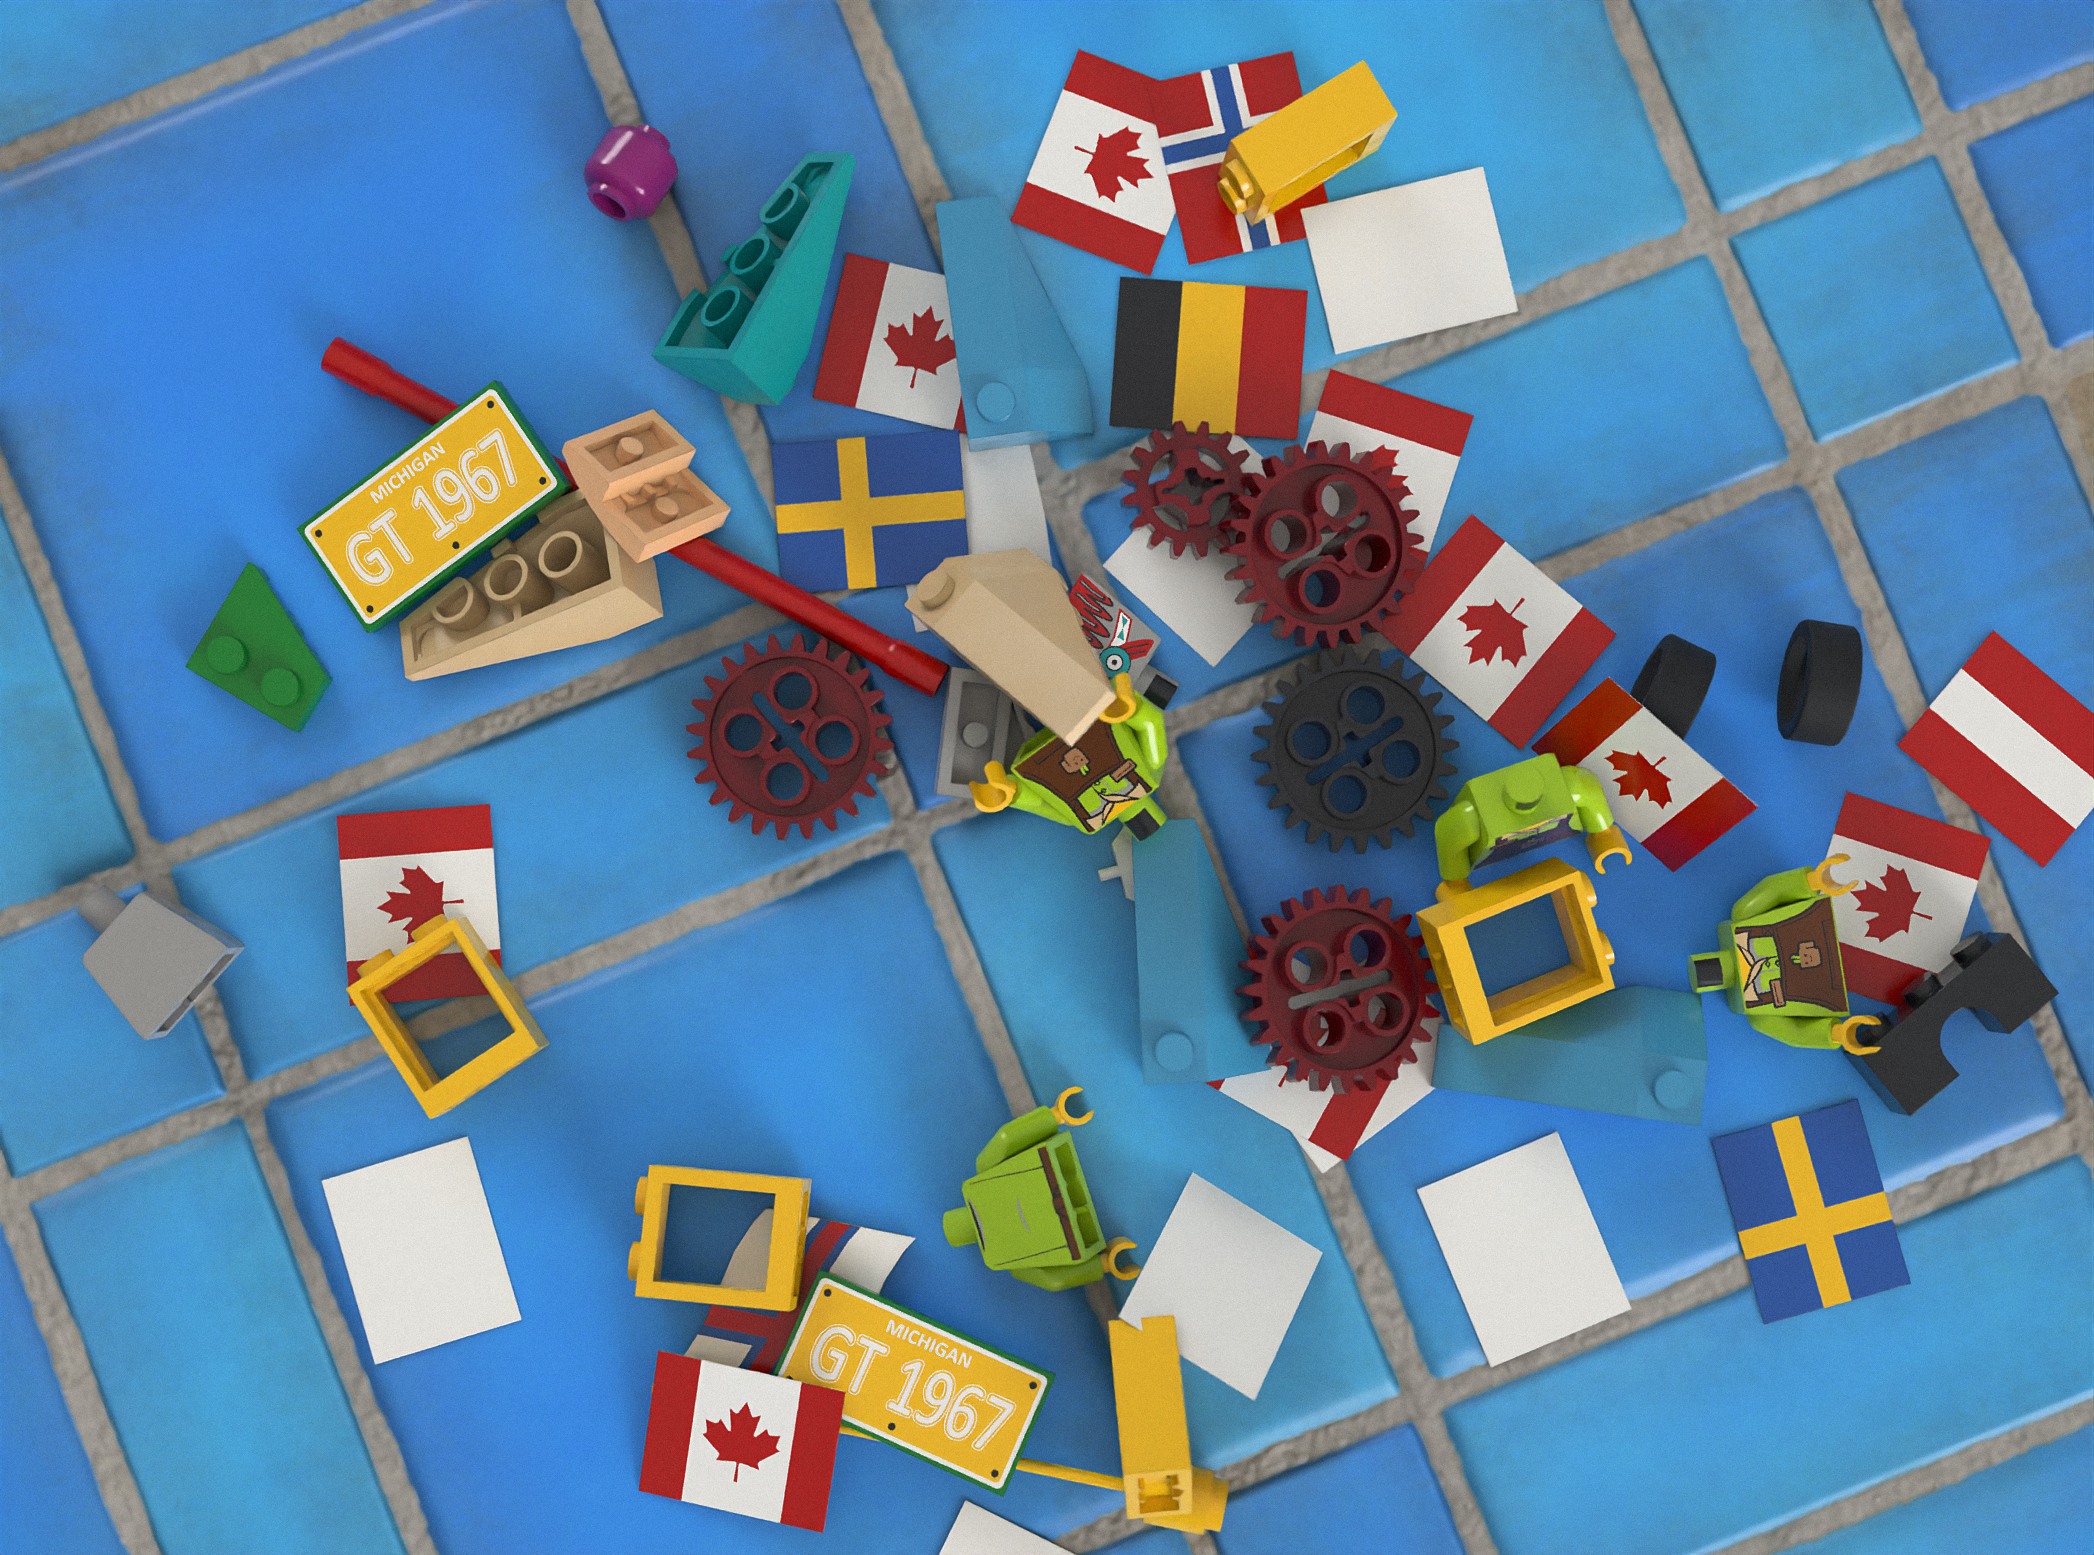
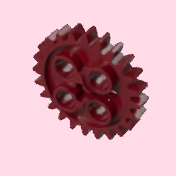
M1324 440L1308 443L1306 455L1299 444L1283 448L1284 462L1276 455L1265 457L1261 460L1266 477L1256 472L1244 475L1242 479L1251 492L1250 496L1241 494L1230 496L1229 503L1241 515L1239 519L1221 522V528L1235 534L1236 543L1220 548L1219 554L1237 558L1238 566L1228 571L1224 575L1225 581L1243 580L1246 587L1238 594L1234 601L1237 605L1252 602L1258 604L1251 619L1254 625L1265 624L1274 618L1273 638L1286 639L1294 631L1295 646L1311 647L1316 637L1321 649L1336 648L1339 636L1345 644H1357L1361 642V628L1368 633H1378L1383 630L1378 612L1386 616H1395L1402 612L1399 604L1393 598L1394 594L1414 593V586L1403 575L1405 570L1422 568L1423 563L1408 555V547L1424 542V536L1408 533L1406 524L1415 520L1420 513L1419 510L1413 509L1402 511L1398 504L1409 492L1408 486L1389 489L1386 486L1393 472L1391 466L1380 467L1372 472L1370 471L1373 458L1372 452L1364 451L1357 453L1350 460V446L1347 442L1334 444L1329 454ZM1327 485L1331 486L1339 497V508L1333 517L1324 510L1322 505V493ZM1361 511L1366 515L1365 522L1360 526L1341 534L1336 539L1325 544L1322 548L1324 556L1306 558L1291 569L1284 579L1279 577L1278 570L1283 565L1305 555L1322 543L1321 534L1341 531ZM1277 519L1287 526L1290 533L1289 544L1283 552L1273 545L1271 539V529ZM1361 539H1364L1370 545L1372 551V561L1366 570L1359 566L1355 558V548ZM1311 573L1320 579L1323 586V595L1316 606L1307 599L1305 594V583Z
M772 634L768 637L767 653L760 655L749 642L743 644L746 662L741 666L726 656L721 659L723 667L728 674L724 681L710 676L704 677L703 680L706 685L715 693L711 701L704 699L692 700L691 704L699 711L705 713L706 716L704 722L686 725V731L703 737V745L688 751L687 756L690 759L706 761L708 765L694 779L698 784L716 782L719 786L708 801L712 806L724 804L729 800L734 803L728 821L736 824L748 813L752 814V834L760 836L768 823L772 821L775 822L778 840H787L792 824H798L804 838L809 840L813 839L814 821L819 819L822 820L830 831L835 832L838 830L835 812L839 809H843L855 818L860 816L859 809L853 800L857 793L874 799L877 797V792L867 782L869 775L889 774L890 770L882 763L876 761L875 758L877 752H886L895 748L893 742L878 737L877 731L894 723L893 717L886 714H874L873 708L886 698L883 690H874L867 693L863 691L862 688L869 681L872 673L868 668H864L850 675L847 671L851 665L853 655L848 650L841 653L833 662L829 660L830 643L826 639L822 638L814 651L810 653L806 652V643L802 634H795L790 650H783L778 638ZM791 676L806 677L811 684L812 693L810 700L799 709L790 710L782 707L778 696L780 685ZM762 693L779 716L790 726L796 728L802 723L804 724L806 729L799 736L801 742L829 772L830 777L828 781L820 782L797 752L788 747L780 751L778 750L776 745L781 742L782 735L753 703L752 698L754 694ZM742 717H755L762 726L761 741L755 748L749 751H738L730 740L731 728ZM832 724L846 725L852 732V747L841 758L831 759L825 757L819 747L821 733ZM783 765H795L803 774V788L791 800H780L771 790L772 775Z
M1344 885L1328 887L1325 898L1319 888L1303 891V905L1294 897L1280 902L1281 911L1285 919L1274 913L1265 915L1260 919L1264 928L1269 933L1268 937L1255 935L1247 938L1246 942L1258 953L1257 959L1238 962L1237 967L1253 977L1252 984L1236 988L1235 994L1252 998L1254 1007L1244 1011L1239 1015V1019L1246 1022L1258 1021L1261 1029L1252 1036L1249 1043L1251 1046L1269 1043L1272 1045L1273 1048L1265 1062L1268 1067L1280 1066L1287 1061L1289 1062L1286 1081L1290 1083L1301 1082L1309 1073V1091L1325 1092L1330 1081L1335 1095L1351 1094L1353 1082H1355L1360 1091L1375 1090L1376 1074L1383 1081L1399 1078L1394 1060L1402 1064H1415L1418 1061L1415 1052L1409 1044L1410 1042H1431V1035L1420 1026L1422 1019L1440 1017V1011L1426 1004V995L1435 994L1441 990L1438 983L1425 980L1424 973L1433 967L1430 958L1420 959L1417 952L1425 944L1423 936L1408 937L1405 933L1413 918L1410 913L1398 915L1392 919L1389 918L1392 908L1391 898L1377 899L1369 907L1370 895L1368 888L1353 890L1349 898H1347ZM1355 934L1361 936L1368 946V958L1363 966L1358 965L1350 954V944ZM1297 951L1307 956L1311 965V973L1305 984L1300 983L1295 978L1291 969L1292 958ZM1382 970H1386L1389 973V980L1385 983L1346 992L1335 999L1316 1001L1294 1010L1288 1005L1289 999L1294 996L1336 986L1340 981L1363 978ZM1374 996H1377L1383 1002L1386 1009L1385 1021L1380 1028H1377L1368 1016L1369 1002ZM1315 1013L1323 1016L1328 1024V1037L1322 1046L1313 1041L1309 1031L1310 1021Z

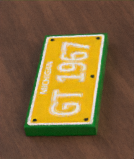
M493 380L299 526L297 531L367 633H376L572 488L573 485L503 383Z
M821 1268L773 1376L845 1391L841 1424L1004 1497L1056 1377V1373Z

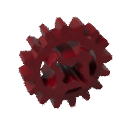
M1180 420L1175 421L1171 426V438L1168 440L1157 429L1148 435L1147 438L1152 449L1151 452L1137 446L1132 451L1129 457L1139 466V470H1125L1121 474L1120 481L1134 487V493L1123 497L1120 500V506L1127 509L1136 508L1138 516L1129 525L1131 532L1145 527L1152 532L1146 545L1148 549L1153 550L1162 541L1170 543V559L1177 560L1185 550V546H1191L1192 553L1197 561L1207 556L1208 542L1211 541L1218 550L1231 544L1226 530L1221 528V522L1239 519L1240 512L1228 503L1227 510L1222 519L1210 528L1211 516L1209 509L1214 501L1222 500L1224 497L1230 498V496L1240 494L1246 495L1245 489L1247 487L1242 478L1245 474H1250V472L1242 473L1240 465L1246 461L1250 453L1246 449L1232 454L1227 449L1232 438V434L1229 431L1223 433L1215 441L1208 438V422L1202 421L1197 426L1193 435H1189L1185 425ZM1199 452L1211 457L1223 470L1215 471L1202 462ZM1169 454V474L1166 479L1148 485L1151 471L1156 462ZM1185 477H1188L1191 486H1201L1202 489L1211 487L1202 493L1194 501L1193 505L1190 504V500L1186 495L1168 494L1176 489L1184 481ZM1164 510L1178 520L1180 530L1172 528L1163 522L1155 511Z

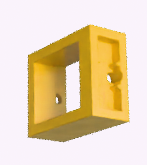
M1364 60L1360 61L1230 141L1218 173L1222 180L1217 182V186L1225 204L1234 215L1243 212L1249 224L1253 226L1379 149L1398 114Z
M1552 857L1415 913L1452 1028L1474 1046L1615 988L1609 965L1615 962L1613 949L1605 933L1596 927L1591 907L1596 906L1597 898L1593 885L1584 871L1572 867L1557 857ZM1550 892L1572 963L1486 998L1463 927Z
M444 914L432 918L414 930L410 935L416 943L398 955L394 956L392 951L388 949L362 964L357 969L361 979L346 988L351 999L430 1119L444 1115L550 1045L546 1036L468 918L454 917L448 921ZM457 943L513 1028L514 1033L441 1081L392 1004L387 1002L381 992Z
M665 1164L649 1165L648 1177L641 1176L639 1178L635 1194L636 1215L643 1216L641 1242L634 1241L632 1243L628 1259V1279L636 1281L635 1296L779 1311H792L799 1308L812 1178ZM671 1184L775 1194L766 1289L661 1279Z
M1174 1315L1140 1318L1143 1331L1123 1319L1108 1321L1127 1519L1193 1513L1192 1467Z

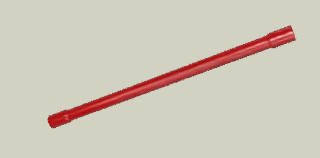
M337 337L331 342L323 356L321 369L324 372L369 396L379 397L431 426H434L460 406L394 370L386 361L341 337ZM552 455L573 485L572 488L561 496L578 490L579 487L567 463ZM702 535L665 551L879 666L885 674L931 699L937 694L948 673L949 664L904 640L894 639Z

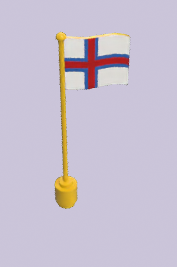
M767 1207L752 1223L735 1249L720 1285L766 1289L774 1214L773 1208ZM808 1216L799 1308L792 1311H779L712 1304L702 1329L684 1356L773 1375L821 1268L880 1294L888 1275L903 1252L916 1238ZM840 1425L839 1433L876 1440L846 1425ZM1020 1457L1016 1470L1125 1492L1124 1480L1121 1477ZM1191 1465L1193 1513L1142 1518V1523L1203 1535L1204 1529L1220 1532L1227 1502L1229 1479L1214 1477L1213 1469Z

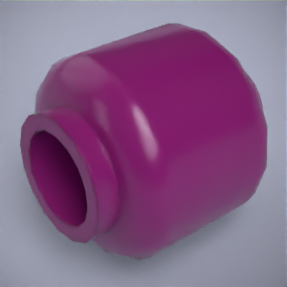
M620 125L608 130L587 161L583 172L586 186L589 188L587 195L592 204L608 217L620 222H628L632 218L639 220L651 217L674 184L678 175L676 160L669 151L670 143L667 138L658 130L648 125H639L637 128Z

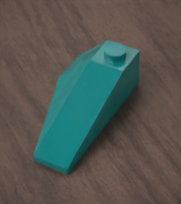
M810 152L804 156L760 209L759 218L763 224L739 247L732 243L719 258L727 267L708 290L702 294L694 288L681 303L651 355L656 361L738 403L780 405L783 398L793 388L796 382V375L809 353L856 164V159L850 152Z

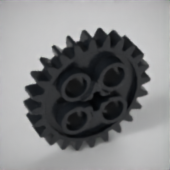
M1346 647L1343 650L1341 664L1335 666L1327 652H1321L1317 657L1318 672L1316 674L1301 662L1294 667L1295 675L1299 682L1297 687L1283 680L1277 681L1274 686L1284 700L1281 705L1264 701L1260 706V709L1273 721L1271 725H1261L1252 728L1253 735L1268 741L1266 749L1256 751L1250 755L1251 761L1266 763L1269 768V772L1254 781L1255 785L1260 787L1274 785L1277 793L1266 804V808L1271 810L1286 805L1291 811L1284 821L1283 828L1288 830L1298 825L1301 821L1308 824L1304 842L1309 845L1316 841L1321 833L1324 832L1328 834L1329 852L1337 853L1345 837H1351L1355 853L1365 854L1368 836L1372 835L1382 850L1390 849L1392 842L1391 829L1395 828L1406 839H1411L1415 836L1414 827L1410 821L1413 815L1426 822H1431L1435 818L1432 810L1426 804L1427 799L1446 800L1450 796L1436 782L1438 776H1451L1458 772V768L1442 761V753L1460 747L1459 741L1441 738L1440 730L1455 721L1454 715H1434L1432 708L1439 703L1444 695L1440 691L1423 697L1418 690L1422 686L1426 674L1422 671L1409 680L1402 678L1401 674L1404 667V658L1398 657L1387 669L1380 668L1379 649H1372L1366 657L1364 664H1358L1353 648ZM1365 690L1372 693L1377 699L1379 714L1373 723L1361 724L1349 715L1347 700L1353 691ZM1394 717L1402 720L1400 729L1364 751L1362 757L1366 764L1363 767L1357 761H1351L1314 785L1307 783L1306 776L1308 773L1344 751L1346 748L1345 741L1342 738L1344 735H1347L1353 742L1358 741ZM1313 725L1324 733L1326 749L1320 758L1307 759L1296 751L1293 744V736L1299 726ZM1390 743H1401L1407 746L1413 754L1414 766L1411 773L1405 778H1397L1385 770L1383 753ZM1339 777L1353 780L1360 788L1361 802L1352 813L1340 812L1330 802V786Z

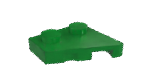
M248 562L185 667L289 729L301 732L333 678L318 654L313 652L303 637L304 632L292 613L284 608L268 583L270 579L265 571L257 565Z

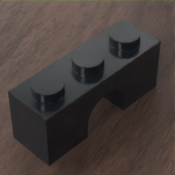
M1977 931L1967 936L1951 950L1950 955L1954 960L1937 975L1929 971L1913 980L1901 992V996L1905 1001L1887 1016L1883 1012L1873 1015L1879 1019L1881 1024L1861 1023L1857 1027L1855 1036L1858 1043L1864 1047H1881L1880 1050L1876 1053L1865 1055L1852 1054L1847 1050H1844L1842 1053L1891 1112L1912 1116L1960 1076L1944 1056L1940 1045L1942 1027L1948 1017L1954 1012L1966 1008L1978 1018L1988 1031L2011 1034L2059 994L2010 933L1987 932L1984 935L1982 931Z

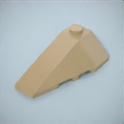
M580 489L559 497L536 514L540 522L516 541L512 542L505 538L490 551L494 558L468 579L454 578L399 622L405 677L414 682L601 641L663 617L655 561L651 557L636 563L606 530Z
M1026 548L945 558L934 571L928 573L920 581L916 592L904 604L948 649L1071 747L1116 698L1096 650L1088 643L1081 626L1084 622L1080 613L1068 598L1066 591L1069 589L1064 577L1055 568Z

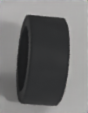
M1807 619L1799 622L1795 628L1785 652L1777 694L1778 730L1783 739L1835 746L1847 734L1859 696L1863 668L1861 635L1854 626Z
M1669 634L1659 642L1637 677L1630 695L1683 740L1709 690L1717 664L1716 656L1676 635Z

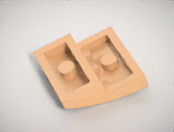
M654 409L565 442L562 449L569 470L591 509L606 530L636 563L722 527L731 509L688 468L696 448Z

